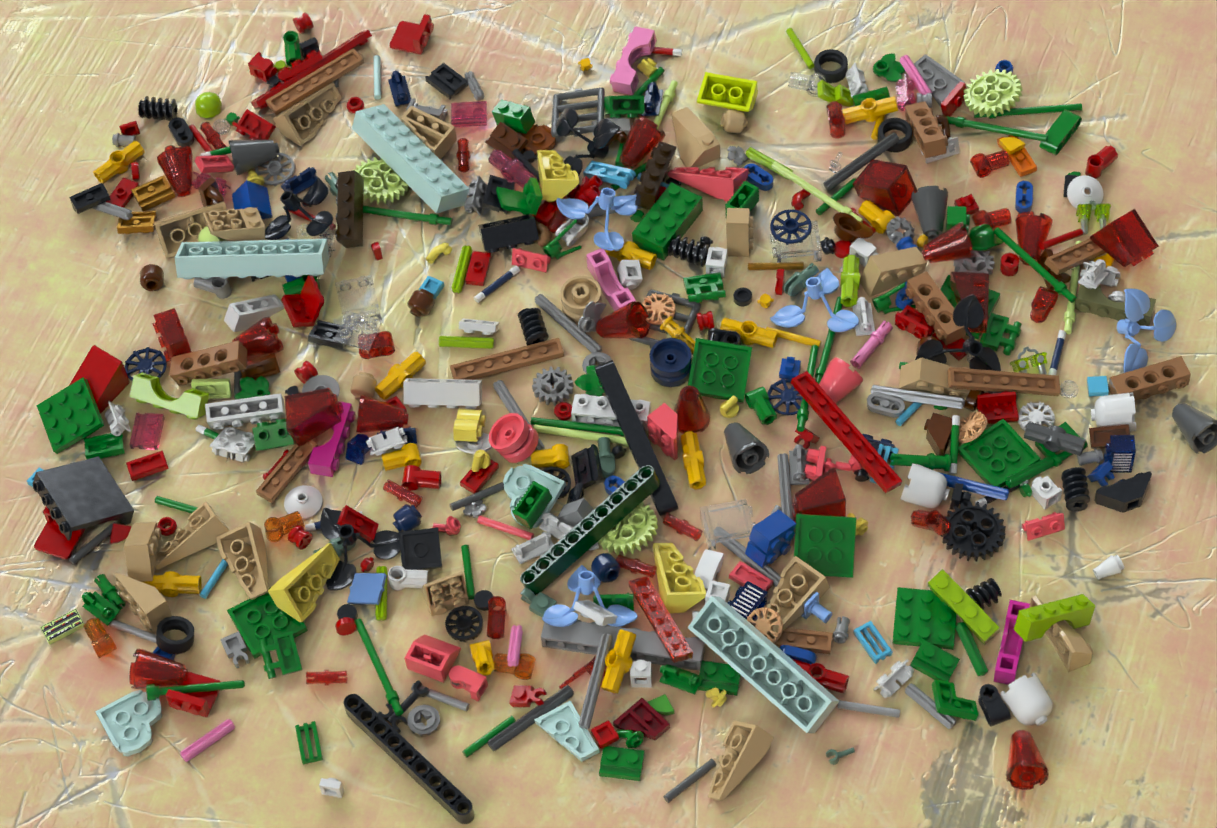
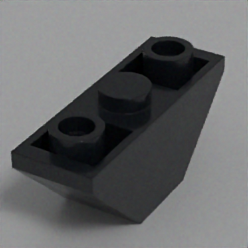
M1150 471L1138 473L1132 478L1121 479L1110 486L1100 487L1096 490L1095 503L1122 513L1141 507L1150 485L1152 473Z

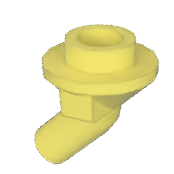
M254 170L248 172L247 181L261 186L264 184L263 176H259Z
M849 513L847 517H855V515ZM861 517L858 520L856 518L855 536H861L867 531V520Z

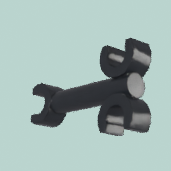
M419 680L414 683V691L401 704L403 713L419 697H425L429 694L430 690L427 687L419 691V688L422 686ZM386 704L389 712L382 714L379 711L378 714L385 721L388 720L392 727L400 733L401 730L397 727L398 723L404 722L408 725L407 720L401 715L396 716L393 707L390 704Z

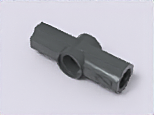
M1033 422L1027 424L1024 433L1025 439L1041 443L1047 450L1053 452L1063 450L1078 456L1082 454L1086 439L1068 434L1059 426H1051L1049 428Z

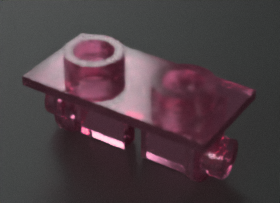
M905 74V79H899L896 83L897 106L900 111H905V106L916 103V98L913 94L915 84L912 79H909L907 74Z
M194 172L193 174L197 178L192 181V186L198 189L211 175ZM217 177L218 189L222 196L225 197V189H231V187L226 184V180Z

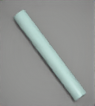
M375 55L373 57L374 98L379 100L381 99L380 56Z

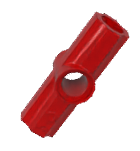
M792 659L824 688L843 694L846 691L849 675L825 669L824 665L820 663L808 664Z

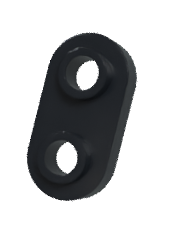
M180 117L173 118L168 126L177 145L183 148L191 146L194 142V137L186 121Z

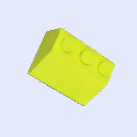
M705 72L697 103L750 112L754 108L758 95L757 81Z

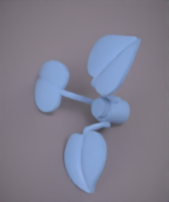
M611 188L601 189L600 197L596 196L589 209L588 205L579 199L557 198L556 200L560 212L570 219H583L585 213L589 214L597 203L601 209L606 210L605 233H596L593 240L598 247L609 251H619L624 244V240L619 233L608 232L610 208L624 216L633 215L637 211V206L635 205L637 195L615 197L616 193Z
M829 268L823 270L816 277L806 280L807 291L804 292L805 298L802 309L796 305H788L777 311L773 317H770V320L780 327H796L804 322L805 316L803 313L806 311L808 297H811L813 300L822 298L832 317L827 321V326L831 331L845 332L859 324L858 317L849 310H840L836 315L832 312L824 294H831L839 288V280L831 273Z
M1138 289L1124 290L1125 314L1128 319H1121L1117 323L1118 333L1125 335V338L1133 342L1127 347L1125 352L1124 373L1146 367L1148 361L1147 351L1141 348V344L1131 336L1138 334L1140 329L1154 330L1155 340L1164 342L1169 340L1176 330L1174 315L1165 309L1156 313L1153 320L1154 326H1142L1137 323V321L1144 318L1143 314L1147 313L1150 308L1148 295Z
M581 565L567 582L568 588L576 592L572 607L569 608L561 604L553 605L545 611L542 620L556 627H566L575 623L578 619V614L573 612L575 611L573 608L575 601H578L580 592L583 595H590L594 591L599 605L606 609L598 592L601 581L593 572L588 571ZM610 605L606 609L617 615L616 623L607 624L609 626H624L638 618L634 611L622 605Z

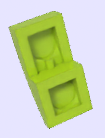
M823 80L817 83L818 97L820 99L840 106H853V98L848 88L841 84L834 87Z

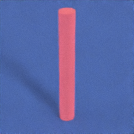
M483 516L478 517L477 523L527 540L534 538V533Z

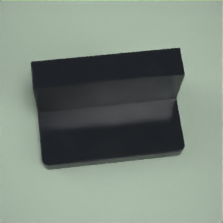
M103 183L69 197L72 207L77 214L111 200Z

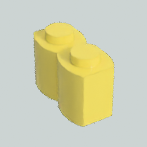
M458 410L453 428L454 441L477 442L478 438L482 437L483 427H485L486 416L482 415V410Z

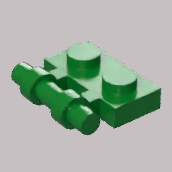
M720 272L683 278L688 302L702 303L703 300L712 299L716 301L719 298L726 297L725 290H722L723 281Z
M991 313L980 342L982 346L989 347L994 351H998L999 346H1003V353L1010 355L1011 351L1015 349V341L1020 336L1022 324L1016 321L1014 325L1008 324V317ZM1004 333L1009 334L1008 339L1003 337Z
M292 631L272 636L274 644L268 645L266 638L258 640L260 644L259 652L260 655L262 654L265 663L263 668L267 672L269 679L276 678L275 669L278 668L281 669L282 676L302 671ZM272 651H276L278 661L274 663L270 654Z

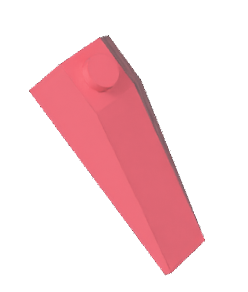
M675 167L667 172V174L675 180L717 199H724L727 202L735 194V191L739 189V186L746 181L749 169L726 167V170H715V167H709L699 171L698 167Z

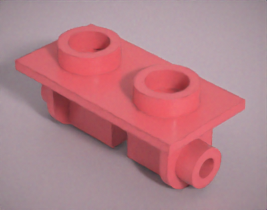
M522 248L512 249V265L547 272V264H550L551 257L548 254L532 253L522 250Z
M1053 512V514L1043 516L1041 520L1038 518L1030 521L1026 520L1022 524V528L1027 532V540H1033L1065 530L1064 514Z

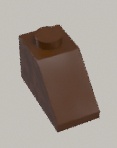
M933 413L931 419H927L924 430H927L926 439L936 455L944 456L951 439L952 418Z

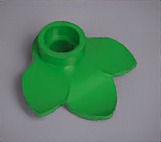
M894 53L884 55L873 66L875 75L884 77L891 82L901 81V74L905 72V69L900 62L895 61L896 56Z
M595 365L587 366V374L579 376L575 381V385L586 391L585 394L602 396L605 392L602 385H600L594 368Z
M262 376L256 380L250 377L241 378L240 386L242 391L235 395V399L270 395L268 380Z

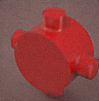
M372 557L365 558L361 562L362 572H368L373 568L374 559Z

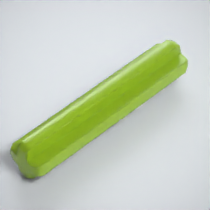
M752 147L748 148L746 151L748 158L788 179L771 167L776 160ZM781 164L782 166H784L785 168H787L788 170H790L791 172H793L792 169H790V168L786 167L785 165Z
M464 245L462 247L451 287L454 293L462 292L472 254L471 246Z
M439 336V346L492 349L494 347V338Z
M378 566L376 573H385L388 576L387 567ZM387 576L384 584L385 590L382 592L379 605H376L375 616L378 621L387 619Z

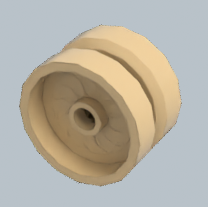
M575 276L570 278L563 284L560 290L562 312L577 324L583 316V311L588 303L594 301L595 304L602 303L601 287L591 277Z

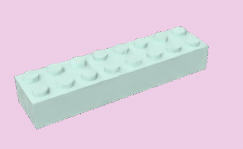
M385 104L356 111L352 129L436 214L465 205L469 188Z
M327 239L182 242L175 256L177 278L184 279L201 277L202 279L220 277L225 279L236 276L239 278H246L248 276H256L258 278L266 276L283 277L285 275H293L294 277L302 275L320 276L324 274L329 261Z
M711 596L687 627L806 733H815L839 703L836 697L721 597Z

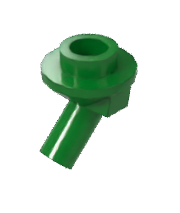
M616 730L619 738H627L626 746L628 748H637L643 742L644 734L640 731Z

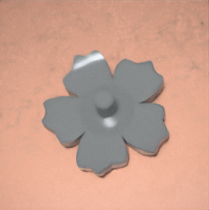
M730 146L727 149L729 151L727 158L729 161L734 160V163L738 166L747 160V155L741 147Z
M478 500L464 506L465 510H463V513L466 516L471 517L473 515V518L481 516L483 512H486L487 506L483 504L482 500Z

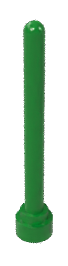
M237 680L160 688L155 686V684L146 685L147 700H156V698L166 695L168 689L181 693L239 689L245 687V682Z

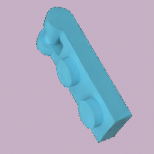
M591 161L583 171L584 177L587 176L590 179L596 175L602 182L616 184L623 189H626L630 184L629 181H632L636 176L632 169Z

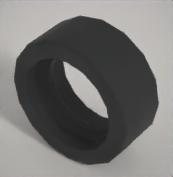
M829 49L820 52L816 56L814 72L819 80L827 83H837L846 77L848 61L844 53ZM832 61L840 64L841 68L835 71H827L821 68V65Z
M890 118L883 121L878 128V143L886 138L884 136L886 132L899 130L905 134V137L886 151L901 152L907 149L912 142V128L910 124L900 118Z
M171 616L161 620L156 630V643L158 647L169 654L185 653L192 647L194 642L195 629L193 624L181 616ZM170 630H180L187 637L176 641L166 638L163 634Z

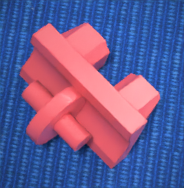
M820 446L819 450L808 449L806 461L815 463V466L806 464L804 468L806 478L812 479V485H818L822 472L824 477H829V474L836 471V465L832 463L831 458H826L824 462L825 446Z

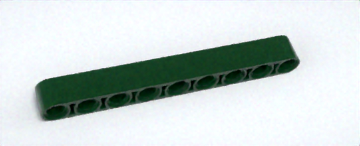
M650 465L641 467L526 569L520 577L524 587L530 589L535 595L542 592L660 486V479L654 468Z

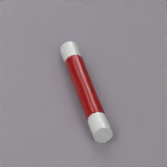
M654 47L652 53L682 56V49Z

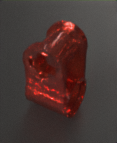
M1040 286L1031 303L1030 319L1036 323L1044 322L1051 309L1055 306L1059 294L1056 291Z
M388 331L363 335L358 339L359 355L364 359L389 356L395 352L392 334Z

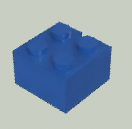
M777 510L752 527L745 555L761 568L767 564H772L779 556L786 555L789 552L791 540L795 535L796 523L782 511Z

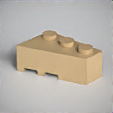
M410 106L401 117V121L440 160L457 141L455 126L413 106Z
M727 208L726 237L728 256L749 257L750 250H753V216H750L749 208Z
M917 247L870 256L860 278V284L868 296L872 297L922 274L927 261Z
M920 358L901 366L899 388L961 397L969 393L967 389L949 388L947 370L950 367H956L925 358Z
M157 522L133 523L124 544L128 577L140 582L153 581L158 543L161 540V529L157 528Z

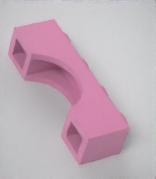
M635 26L633 32L629 34L628 43L623 47L621 59L617 61L616 70L610 77L613 92L627 95L634 94L639 80L637 72L631 67L638 58L651 55L657 42L654 30Z
M601 248L587 254V268L600 285L601 291L619 320L621 321L637 314L636 300L628 287L624 288L619 282L605 250Z

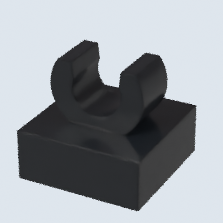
M315 37L299 44L304 59L307 58L306 55L311 51L315 50L318 52L320 50Z
M955 483L949 509L953 510V506L958 507L961 503L968 506L971 493L962 492L963 484Z

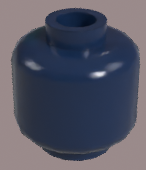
M406 504L394 513L395 521L393 525L399 532L402 530H414L421 524L420 518H422V515L414 505Z
M602 553L593 560L591 570L600 581L604 583L612 582L619 576L620 565L611 554Z

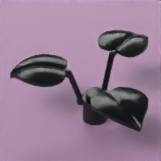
M566 108L558 119L556 125L557 134L561 137H566L571 131L589 143L587 150L590 154L575 155V157L568 156L564 160V163L569 164L571 170H575L579 176L583 168L580 158L594 159L596 156L604 159L609 152L606 144L616 135L621 127L609 119H602L594 129L595 137L591 141L574 130L573 127L577 125L579 120L578 114L575 110Z
M319 177L303 199L299 198L291 190L285 191L281 195L280 200L285 205L283 209L286 215L278 216L265 229V239L278 240L288 233L291 228L289 222L292 220L289 210L293 212L300 210L311 220L306 228V232L310 236H317L323 233L332 224L333 216L330 212L321 211L313 218L300 204L301 202L304 207H312V205L320 204L327 197L328 187Z
M969 295L963 298L953 311L955 325L964 326V330L969 336V339L963 343L962 348L943 350L941 342L930 339L921 344L915 360L925 358L946 364L947 358L944 353L965 352L975 356L970 360V369L1001 371L1000 362L995 351L989 347L982 346L981 342L976 341L975 337L968 330V327H978L984 318L983 308L976 295Z
M324 508L320 520L322 534L328 540L340 537L344 551V562L339 560L331 578L327 579V589L340 590L353 582L356 567L353 564H347V546L353 545L359 539L369 547L374 548L376 557L388 560L394 558L400 552L399 533L389 530L377 532L373 540L374 544L360 536L359 533H355L351 525L344 524L340 526L337 524L341 511Z

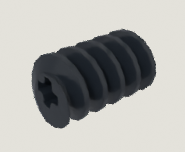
M145 96L144 101L140 100L138 114L140 118H159L160 120H165L166 118L167 121L177 118L178 108L175 99H172L170 103L169 98H166L163 103L161 97L156 102L155 97H152L151 101H149V97Z
M678 235L676 239L674 238L671 241L668 255H674L675 258L680 257L681 260L687 259L689 263L694 261L695 265L701 263V267H704L708 255V244L701 248V242H698L695 246L694 239L688 243V237L681 241V235Z
M526 308L518 313L527 346L546 341L549 338L539 308Z
M1081 467L1066 469L1061 476L1066 508L1075 512L1085 510L1088 507L1087 503L1090 502L1089 490L1087 489L1088 483L1086 482L1087 477L1085 476L1086 470Z
M989 578L987 582H981L980 586L975 585L973 589L968 588L966 590L969 597L982 610H984L983 603L990 607V600L997 604V597L1002 596L998 584L992 578Z

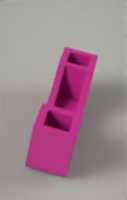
M329 400L324 417L327 426L334 431V434L326 444L313 447L308 462L311 474L333 477L335 470H338L340 464L339 457L340 454L343 455L344 442L346 438H349L350 425L354 422L356 415L351 403Z
M1009 601L993 682L1009 685L1015 681L1023 639L1014 631L1019 610L1029 608V603Z

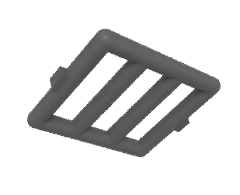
M601 87L582 90L580 88L575 89L573 92L554 94L551 136L554 138L561 137L556 132V125L559 113L563 112L566 108L581 110L597 107V112L578 115V122L597 120L598 124L599 121L604 119L605 89ZM598 95V99L594 101L560 105V100ZM596 125L575 127L574 130L580 134L594 132ZM570 131V133H569V135H568V136L574 135V137H578L576 134H574V133L571 132V131Z
M649 290L647 296L655 293L666 294L674 300L675 304L692 308L689 316L675 312L673 317L675 320L686 323L684 326L685 333L689 336L701 304L688 302V299L680 297V294L672 293L671 295L656 290ZM640 310L629 334V339L650 345V348H652L660 340L638 335L641 327L668 333L660 329L661 325H654L645 321Z

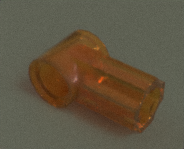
M296 511L281 518H268L264 523L266 538L271 542H278L283 538V535L290 533L295 526L301 525L304 528V522L300 513Z
M91 618L86 622L84 628L92 641L91 644L98 658L117 649L109 633L107 634L99 618Z
M497 653L495 655V669L493 671L514 674L515 677L522 680L531 679L536 661L534 656L521 653L519 664L516 667H510L507 661L508 654Z

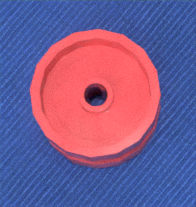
M509 413L494 423L489 432L488 440L490 445L505 460L510 463H518L524 461L534 452L539 436L537 431L522 416L517 413Z

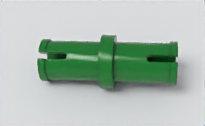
M105 574L98 575L94 582L103 592L102 596L119 610L123 609L122 606L125 607L126 603L117 593L118 589L116 586H112Z

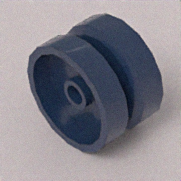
M666 338L656 342L649 354L651 376L655 382L666 387H677L684 384L690 376L692 361L690 348L685 342L675 338Z

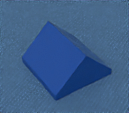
M246 180L232 194L234 209L257 208L262 220L273 218L267 187Z

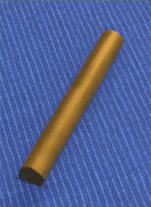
M804 262L748 263V270H804Z

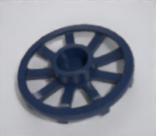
M790 209L781 211L773 217L770 223V230L775 240L786 243V245L802 243L811 234L812 223L805 213ZM789 212L798 213L795 219L790 218ZM786 213L787 219L785 221L779 218L781 214ZM801 216L806 218V221L798 223ZM777 220L783 226H774V221ZM809 225L808 230L799 228L801 226ZM774 230H783V231H782L781 233H779V234H776V232H775ZM797 232L805 233V235L800 237ZM788 233L787 239L781 238L784 234ZM791 234H794L797 239L790 240Z
M150 347L133 351V354L125 361V370L131 381H133V377L130 374L138 370L139 373L143 372L149 375L155 372L158 374L157 377L160 378L167 367V361L162 352ZM146 353L145 358L142 359L139 354ZM149 353H155V355L149 359ZM159 356H160V357L162 358V360H163V361L153 362V361H154L157 357H159ZM134 357H137L138 360H139V362H135V361H131V360H132ZM129 365L137 366L131 370H128ZM164 365L162 372L154 368V366Z
M781 378V380L770 386L767 393L774 411L782 415L797 414L798 411L789 412V407L793 404L798 410L800 409V405L796 400L802 401V397L797 396L799 392L794 391L793 385L791 389H788L786 384L791 383L792 379ZM783 384L785 390H781L777 386ZM775 390L781 395H771V393ZM772 399H781L775 406L771 402ZM782 404L786 405V412L778 410V407Z

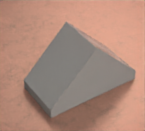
M582 498L565 504L557 519L559 522L575 527L594 509Z

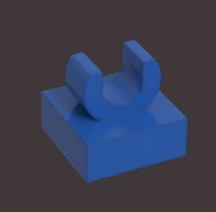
M795 357L782 358L779 378L792 379L798 376L801 361L795 360Z
M1109 461L1101 463L1087 477L1091 482L1098 481L1100 486H1107L1108 483L1105 481V476L1108 480L1115 478L1113 473L1109 472L1113 466Z

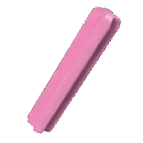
M908 55L902 56L900 63L919 93L922 95L932 94Z
M513 625L511 628L507 656L508 666L516 667L519 664L523 633L521 625Z
M230 719L225 720L180 752L183 760L189 761L234 730L233 722Z

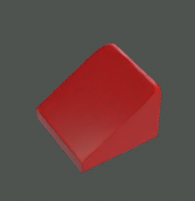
M137 121L119 126L122 135L133 136L140 134Z

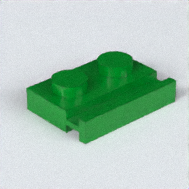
M108 433L84 439L86 459L98 456L102 459L125 454L123 433L120 436Z
M923 640L910 666L932 679L948 682L960 659Z
M702 660L699 675L703 676L704 679L698 690L708 691L712 688H717L719 692L725 690L727 691L726 694L737 696L741 675L729 664Z
M611 746L604 747L599 776L640 781L645 751Z

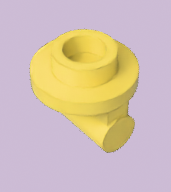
M649 57L647 60L643 58L642 62L637 66V69L648 78L658 68L655 66L657 63Z
M733 395L729 400L724 401L720 405L722 416L732 418L738 414L739 406L736 396Z
M481 449L476 451L471 470L478 472L481 468L489 467V454Z
M717 688L706 691V697L714 700L711 706L716 707L718 705L720 707L727 699L725 696L727 691L719 692Z

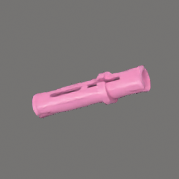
M883 321L879 328L870 334L871 337L854 358L851 359V364L855 368L860 369L874 350L884 342V338L893 329V326L889 322Z

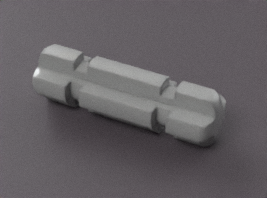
M472 71L466 72L464 76L468 81L472 94H474L475 100H483L484 93L480 89L481 87Z

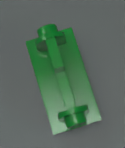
M886 86L853 95L852 97L855 106H858L867 98H873L877 101L889 98L890 94Z
M96 591L93 594L91 592H84L82 594V600L85 603L82 607L107 626L120 612L117 607Z
M634 594L600 595L606 609L610 605H622L634 611ZM594 595L593 602L599 605L597 597Z
M670 664L662 665L660 668L662 677L659 682L694 695L704 679L703 676Z

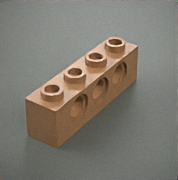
M925 101L905 106L906 121L910 124L912 134L924 157L930 158L946 154L948 139L946 135H943L942 127L938 126L937 117H933L932 108L928 107Z
M927 271L907 280L905 291L908 298L915 302L917 310L923 313L927 324L934 328L939 340L948 345L966 336L964 326H957L953 321L954 307Z
M238 340L171 357L170 377L178 385H186L191 383L192 379H208L244 370L247 367V349Z
M1182 356L1112 376L1109 378L1108 389L1111 395L1133 392L1135 401L1147 399L1156 394H1164L1169 390L1184 388L1189 385L1191 373Z

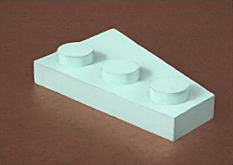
M571 700L534 719L539 727L581 762L600 753L588 729L579 727L580 716Z

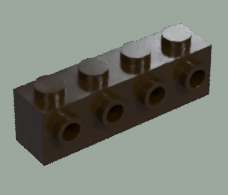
M659 141L657 148L653 147L650 156L652 159H648L645 166L647 171L642 172L639 181L641 184H637L634 194L637 195L636 206L650 210L655 204L667 177V172H669L673 163L676 146Z
M355 170L339 172L338 179L336 180L338 196L336 197L337 230L335 237L345 248L363 246L364 178Z

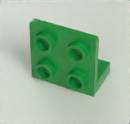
M532 177L524 185L523 192L497 187L496 189L503 209L518 211L525 215H536L543 198L537 179Z

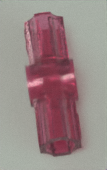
M495 149L488 158L489 163L500 170L507 181H514L522 188L528 183L530 177L536 178L524 168L521 161L516 158L512 160L500 150Z

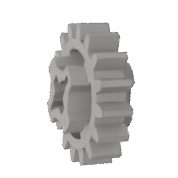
M967 247L966 250L961 248L960 253L955 254L954 271L958 272L959 278L964 276L965 281L971 279V282L974 283L975 279L981 282L982 277L988 279V274L992 275L995 263L993 261L994 257L989 256V250L984 252L983 250H971Z
M551 366L549 371L542 369L543 373H537V378H533L532 389L535 398L539 397V402L545 400L546 405L553 402L555 406L557 401L561 403L564 398H570L569 394H573L574 384L571 374L567 375V370L561 372L560 367L553 370Z

